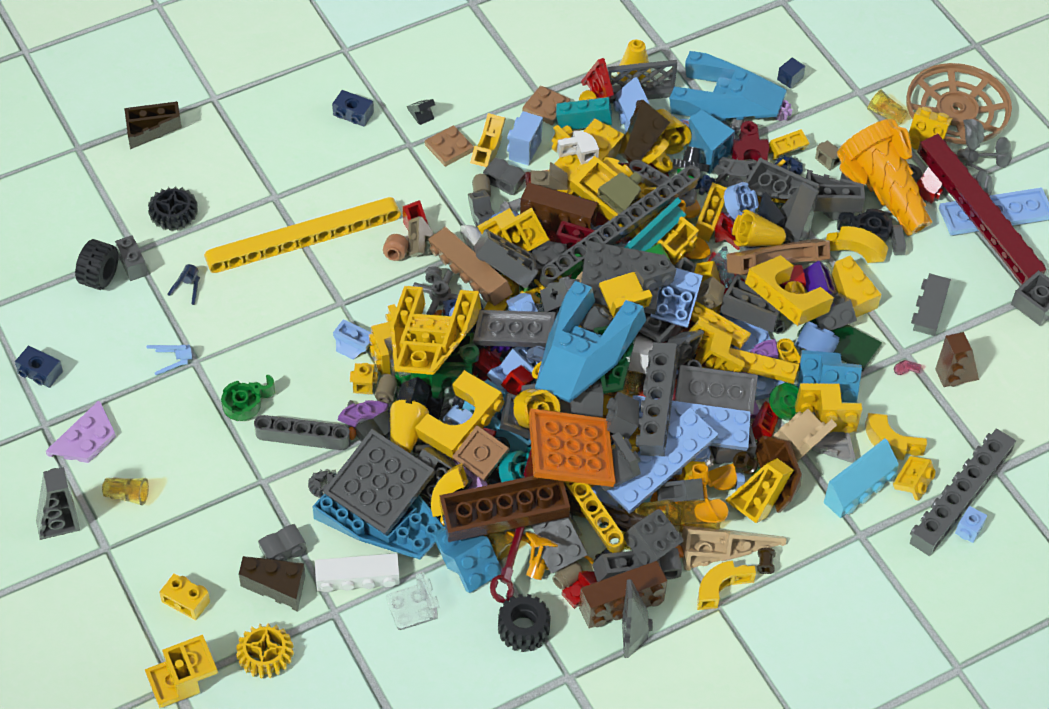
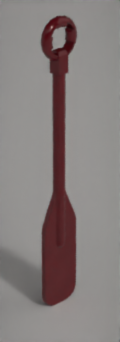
M531 450L524 470V478L533 476ZM525 526L516 528L505 567L502 568L501 574L495 576L490 583V593L493 599L502 604L506 600L510 601V597L514 595V586L511 581L514 571L513 565ZM498 580L508 586L506 599L496 592Z

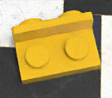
M909 456L893 483L894 489L911 492L914 499L919 501L922 495L926 493L931 480L935 478L936 471L930 459Z

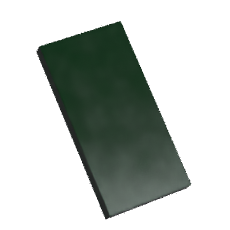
M816 318L809 321L817 325ZM848 324L831 330L834 335L839 337V343L834 353H840L841 360L848 364L862 365V372L882 346V342ZM804 325L798 331L797 337H799Z

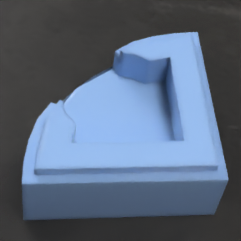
M736 472V491L746 482L744 474Z

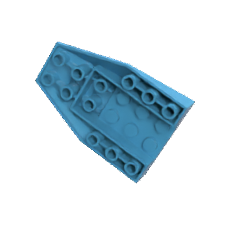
M325 494L312 506L313 518L361 542L419 560L436 543L432 534L443 528L437 517H433L431 509L420 495H418L387 536Z

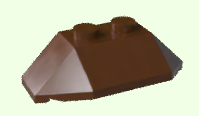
M762 436L756 443L755 452L760 468L778 458L793 469L792 474L774 504L777 513H781L801 487L802 473L789 441Z

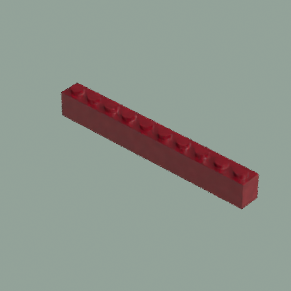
M939 134L920 142L917 150L919 156L1018 281L1024 284L1038 270L1044 274L1046 271L1044 263L1037 258L1033 249L1025 243L1021 234L1017 233L1011 222L1001 213L1000 208L990 199L989 194L981 188L977 179L973 178L968 168L958 159L957 154L949 148L947 142Z

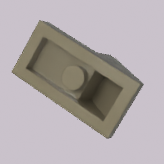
M550 162L549 171L531 170V183L553 190H567V173Z
M419 216L409 220L408 256L416 257L424 254L425 242H428V239L434 235L423 217Z

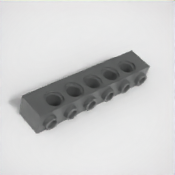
M653 342V348L648 353V361L650 362V367H646L648 383H644L643 394L646 397L645 401L642 400L641 402L643 418H639L638 428L641 432L640 435L636 436V447H639L641 455L665 457L679 355L677 343Z

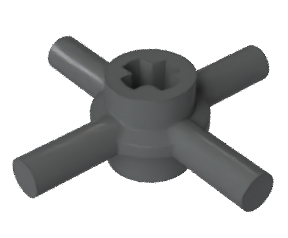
M447 270L443 280L434 282L432 287L414 282L413 286L423 287L424 293H428L432 300L426 313L427 315H434L437 307L443 305L442 301L458 298L457 294L451 293V289L448 286L454 274L451 270Z

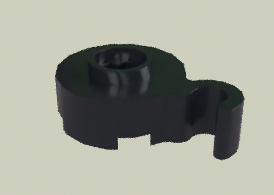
M867 209L866 212L859 213L857 216L851 212H842L839 214L836 227L839 231L842 224L865 229L886 242L889 240L893 223L891 218L889 219L884 215V211Z

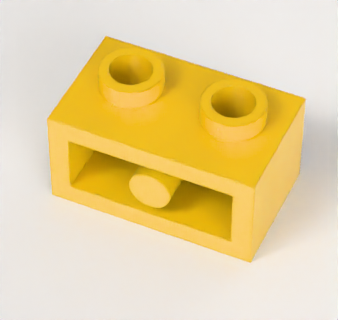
M175 573L159 591L162 603L195 621L210 603L208 590L204 586H197L191 583L187 577L178 576Z

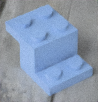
M516 347L512 349L500 366L488 372L487 376L491 379L492 383L506 393H509L501 384L510 371L522 365L532 374L533 368L539 362L526 357L527 351L531 347ZM534 379L531 384H536L537 379Z

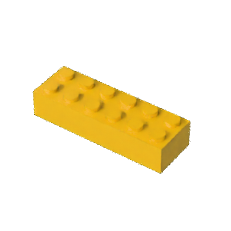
M594 119L583 131L592 135L596 140L599 148L598 159L601 161L606 157L615 159L625 134L597 119ZM577 154L560 157L554 164L567 173V190L557 191L579 197L570 189V182L586 164H580Z

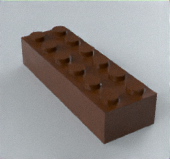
M534 476L439 495L440 509L448 542L569 517L570 505L564 482L536 478Z

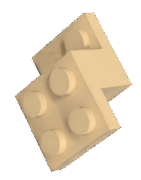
M807 409L803 414L799 411L772 437L789 441L798 462L837 424L832 419L827 424L821 423Z

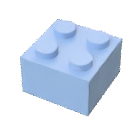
M523 111L520 117L516 118L513 130L510 129L507 136L509 140L507 147L509 160L529 166L542 141L543 117Z

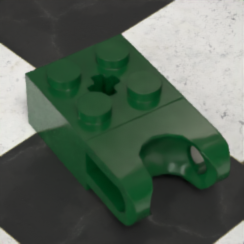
M467 333L436 373L432 375L431 391L433 398H443L444 391L448 387H452V384L464 370L474 376V363L466 364L460 358V349L466 344H474V333Z

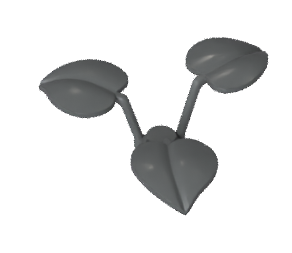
M966 119L963 122L965 125L967 147L959 149L957 156L961 163H966V166L979 170L976 179L981 188L990 196L993 190L992 177L987 175V170L972 163L976 162L979 157L996 156L997 166L1006 167L1012 159L1011 143L1008 138L1000 137L995 145L996 153H978L975 150L980 147L979 143L984 140V127L981 122L975 119Z

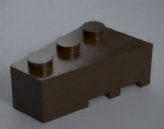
M178 101L124 108L130 150L182 128Z
M243 556L239 570L240 586L261 596H268L279 604H286L298 612L305 581L304 563Z

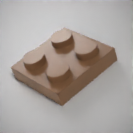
M540 85L525 103L522 112L525 111L543 117V122L553 126L557 121L556 104L570 102L571 99Z
M454 125L425 140V146L445 167L469 155L474 150V146Z
M476 426L452 458L459 464L462 463L463 467L485 482L509 452V448L482 428Z

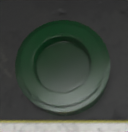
M466 344L460 349V358L464 363L473 364L478 361L480 353L476 345Z

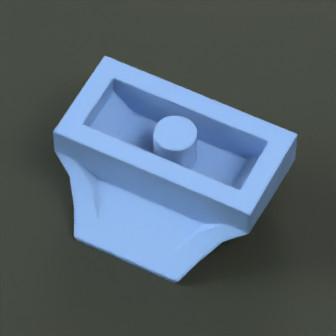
M343 319L333 331V336L336 340V352L350 359L356 358L371 346L369 341V334L371 332Z

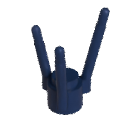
M192 264L185 265L182 273L167 295L170 296L182 281L186 284L194 282L191 304L195 305L198 282L200 280L198 268Z

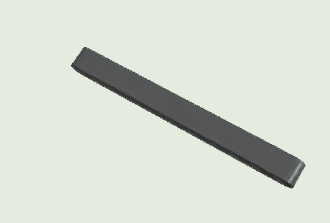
M693 165L686 167L546 264L542 269L541 284L547 287V284L559 282L560 278L568 277L581 268L584 264L587 241L613 245L668 207L677 197L680 198L695 188L701 175L699 168ZM546 274H551L553 277H547Z

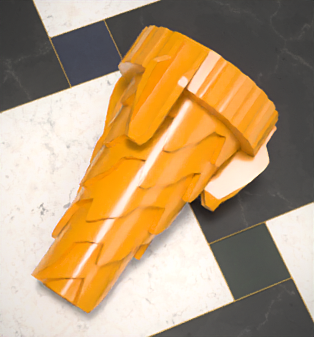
M885 119L862 129L841 145L837 151V156L841 161L840 171L853 182L864 184V186L866 184L871 192L874 191L883 206L886 205L889 211L897 218L907 236H911L932 224V220L924 208L926 204L919 194V187L912 177L914 173L906 161L912 158L911 141L906 128L899 127L894 119Z

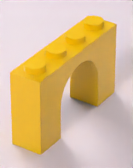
M781 255L749 268L745 284L797 326L830 311L834 297L821 287L804 294H795L779 286L790 280L794 267Z
M465 370L452 386L456 396L475 407L471 418L459 425H447L427 413L415 427L419 439L452 458L474 428L479 426L483 429L484 426H487L495 413L499 412L505 403L501 391Z

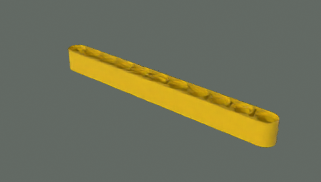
M387 197L207 250L204 257L210 272L219 273L393 222L400 218L401 212L395 199Z

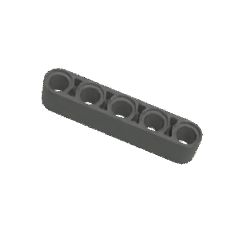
M260 415L254 420L255 435L262 441L333 450H345L350 446V431L345 425Z

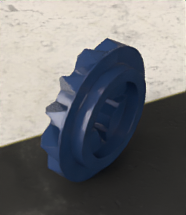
M784 155L783 158H778L775 163L777 165L784 159L786 162L781 166L782 168L788 169L787 166L790 164L791 168H789V171L801 175L803 172V163L799 162L798 158L794 159L792 155L790 157Z

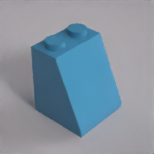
M701 109L689 119V129L692 137L688 145L701 148V163L709 165L707 173L711 174L714 168L719 165V160L722 157L728 158L731 155L735 130Z

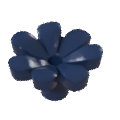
M704 175L702 179L699 178L695 189H699L698 194L704 195L705 192L708 194L712 182L715 183V179L709 175Z

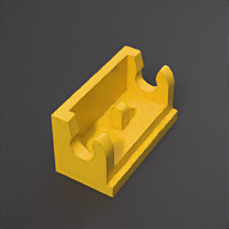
M802 129L772 139L769 143L768 154L773 152V160H777L783 154L797 149H806L810 143Z

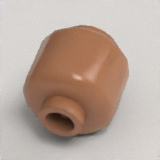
M400 234L389 235L383 246V254L392 261L402 260L409 247L408 240Z

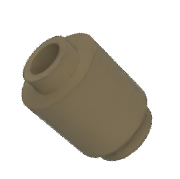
M485 174L475 175L472 180L473 192L485 190L491 197L490 179Z
M384 374L379 379L375 392V398L378 401L384 403L393 402L398 386L397 378L390 374Z
M575 561L556 571L552 580L561 590L566 587L569 588L578 580V574L580 571H583V568Z

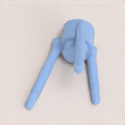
M190 344L146 346L147 349H156L155 352H175L176 360L180 359L179 362L156 371L155 375L181 365L188 364L187 360L192 359Z

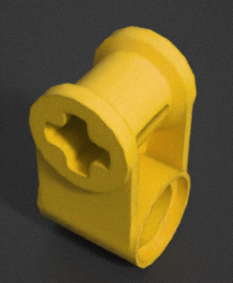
M787 338L779 340L777 343L779 360L800 365L801 356L792 340Z

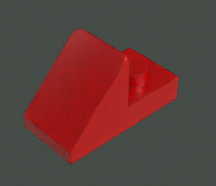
M721 213L715 225V243L726 240L735 249L740 250V247L735 245L733 241L736 240L735 235H732L734 222L724 213Z
M483 347L479 349L480 357L474 364L479 368L477 378L482 381L487 379L491 381L487 376L488 372L500 366L502 362Z
M580 571L578 580L569 588L566 587L562 590L561 595L574 609L579 606L581 588L597 582L595 572Z

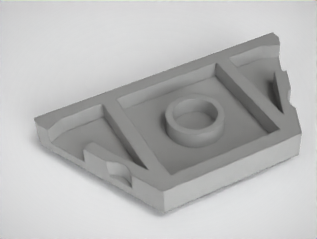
M828 433L812 448V451L851 463L855 462L850 433Z

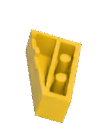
M851 255L836 261L832 272L836 291L851 300L856 318L877 309L881 293Z

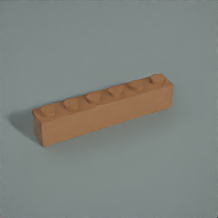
M446 226L428 239L431 245L429 248L433 255H438L444 265L448 264L454 274H459L464 283L470 284L473 291H479L485 302H490L496 306L512 294L508 281L488 263L479 260L476 257V253Z

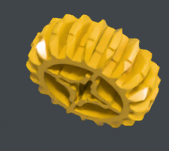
M259 623L257 629L251 626V632L244 631V637H239V644L236 646V656L239 660V665L244 667L246 673L251 671L253 677L259 674V677L262 679L264 674H268V677L271 679L272 673L275 672L279 676V669L286 671V664H291V657L294 655L292 650L294 647L290 635L286 634L284 628L279 630L277 624L271 628L269 623H267L266 627H262ZM270 640L277 642L280 646H277V644L270 642ZM249 655H252L253 658H258L260 661L252 659Z

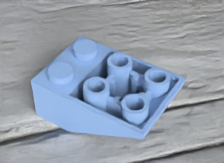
M676 268L673 283L659 287L656 312L651 314L650 317L688 328L703 275Z

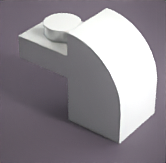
M573 131V137L558 140L557 153L559 157L577 154L582 165L588 163L594 156L598 158L599 148L596 140L589 133Z

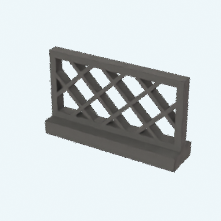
M677 60L607 67L614 94L610 99V104H613L618 91L633 78H638L642 74L646 77L639 80L647 100L669 98L675 86ZM671 66H672V68H671L670 70H668L667 72H666L665 70H663V69H665L666 67H671ZM648 69H655L650 74L646 72ZM637 70L634 75L629 74L631 71ZM620 72L616 77L612 76V73ZM659 72L662 73L663 75L660 76L658 79L654 77ZM624 76L628 77L626 81H620Z

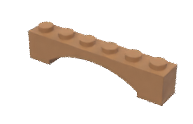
M810 239L728 253L727 272L740 275L748 274L749 268L780 255L790 263L830 259V240Z

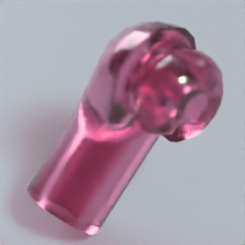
M903 360L894 366V372L897 375H903L909 371L919 374L921 364Z

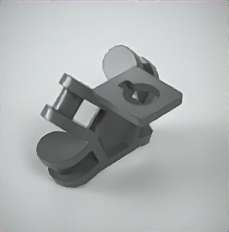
M722 157L719 160V165L714 168V173L719 175L715 183L727 188L745 182L757 161L735 160Z

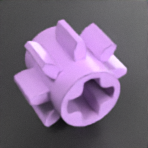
M784 100L778 116L774 118L778 121L787 120V116L792 115V104Z

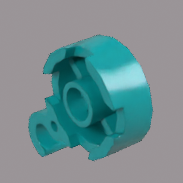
M531 447L526 448L528 453L514 451L506 454L499 464L501 482L524 478V470Z

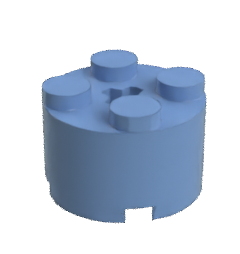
M808 321L794 345L801 350L804 348L807 351L834 353L839 343V337L834 335L833 332L827 329L822 330L814 323Z

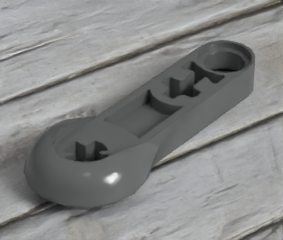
M634 160L629 165L631 171L638 173L642 177L641 182L648 187L657 188L670 179V177L643 161ZM640 167L642 170L634 171L632 168ZM695 188L679 198L685 201L686 207L694 204L697 199Z

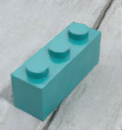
M609 97L556 104L557 121L561 128L567 125L572 130L587 128L594 119L606 125H612V110Z

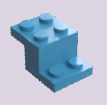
M801 350L797 387L799 388L800 383L840 384L841 401L857 403L862 365L842 363L840 353Z
M445 526L432 534L447 569L459 575L466 592L471 593L495 576L501 574V566L488 537L481 535L448 542Z

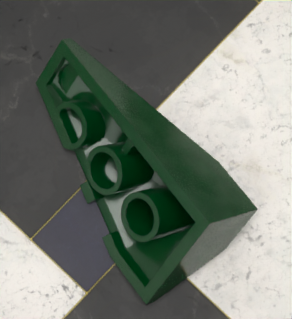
M608 326L594 328V333L602 336ZM635 338L618 364L601 377L603 394L624 389Z

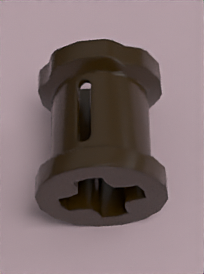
M738 452L733 458L734 466L742 469L743 473L752 475L757 471L758 462L756 459L750 458L746 452Z
M767 547L760 548L757 552L759 557L757 571L761 574L774 573L773 559L776 556L775 550Z

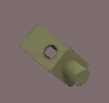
M621 172L600 186L597 196L615 212L620 214L633 205L640 196L641 188L638 184L642 181V177L636 172L630 177Z

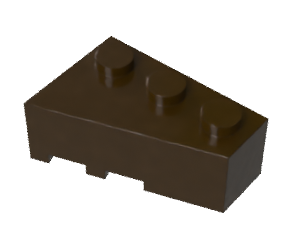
M637 100L635 111L630 119V125L618 153L629 163L634 160L641 161L670 123L645 100Z

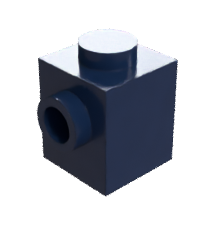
M792 57L779 67L777 80L791 89L803 79L806 66Z

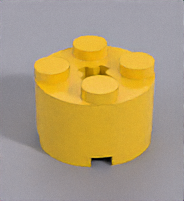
M527 389L514 398V416L520 426L530 429L528 413L531 408L560 412V403L557 397L547 390Z

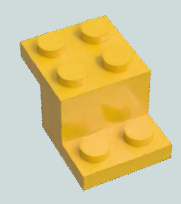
M509 208L477 226L481 234L487 229L528 252L549 240L532 208L516 217Z
M395 304L388 306V314H385L386 322L371 326V334H369L370 353L372 357L376 358V370L381 372L382 376L390 374V360H393L390 324L396 310Z
M700 319L689 330L704 331L695 353V360L701 364L702 368L740 372L744 368V361L729 354L732 336Z
M800 383L795 410L796 412L804 413L809 409L811 412H815L816 418L821 423L824 422L825 424L832 419L837 426L829 433H851L857 431L862 413V403H842L840 384Z
M203 634L162 649L165 662L145 669L159 709L199 694L198 681L218 674Z

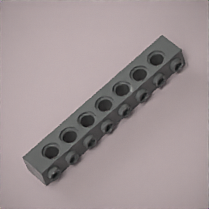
M997 428L992 434L988 433L983 440L984 444L981 447L977 446L973 452L974 457L966 460L962 467V472L958 471L955 474L951 486L946 485L942 491L943 496L940 499L936 498L934 500L931 511H926L923 514L920 525L916 524L910 532L912 537L909 544L926 555L931 556L1011 454L1017 440Z

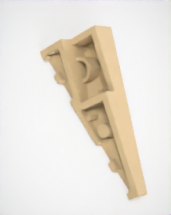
M683 526V542L681 543L684 554L682 558L684 570H691V568L707 566L713 562H723L749 555L760 548L786 545L787 538L784 536Z

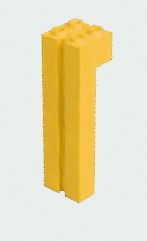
M594 156L571 180L570 189L581 198L598 202L597 211L608 220L618 215L617 212L597 196L598 188L618 174ZM641 192L636 202L644 197V195ZM662 211L630 232L628 236L633 239ZM681 216L678 223L655 245L661 243L670 258V262L675 265L684 258L683 256L686 253L690 254L695 249L699 230Z

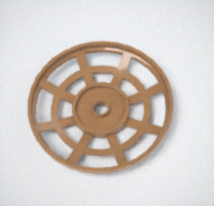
M945 63L924 69L911 81L906 95V106L912 119L915 114L913 110L917 111L919 107H927L932 112L945 113L950 118H953L951 125L956 126L958 132L947 130L946 134L960 136V138L945 136L944 140L955 144H966L963 120L975 119L981 122L984 130L993 132L984 136L982 142L996 137L1004 130L1012 112L1009 93L998 79L980 68L960 63ZM955 72L970 74L982 80L977 86L955 81ZM948 73V81L937 83L931 87L924 81L925 78L934 74ZM918 84L926 91L922 97L921 105L911 103L912 93ZM987 84L991 85L999 93L1003 103L993 105L988 95L982 91ZM949 87V92L941 96L936 92L938 89ZM956 87L965 88L971 90L972 92L968 94L962 91H957ZM979 95L987 106L979 107L975 98ZM929 96L937 101L936 107L926 106ZM1005 109L1002 125L999 128L990 125L994 117V111ZM988 112V118L985 123L976 119L978 113Z

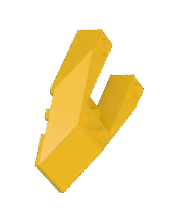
M404 286L390 324L395 372L434 375L476 324L479 311L481 310L479 291L460 290L452 316L422 314L426 304L423 287Z

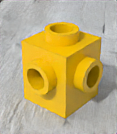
M355 363L354 371H350L353 393L373 394L374 384L378 383V372H375L374 364Z

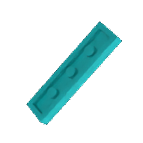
M677 197L624 248L646 251L653 247L678 223L681 216L683 218L686 216L678 206L681 200Z

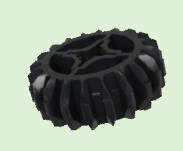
M168 186L166 190L161 188L160 193L155 192V195L151 197L150 202H148V214L152 223H155L157 227L161 226L163 230L168 228L170 231L172 228H176L178 231L179 227L185 228L186 224L191 225L192 220H195L198 204L194 194H191L189 190L185 191L183 187L178 189L176 186L171 189Z

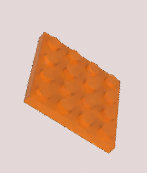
M530 409L528 414L534 477L608 487L614 486L615 475L612 448L606 418Z

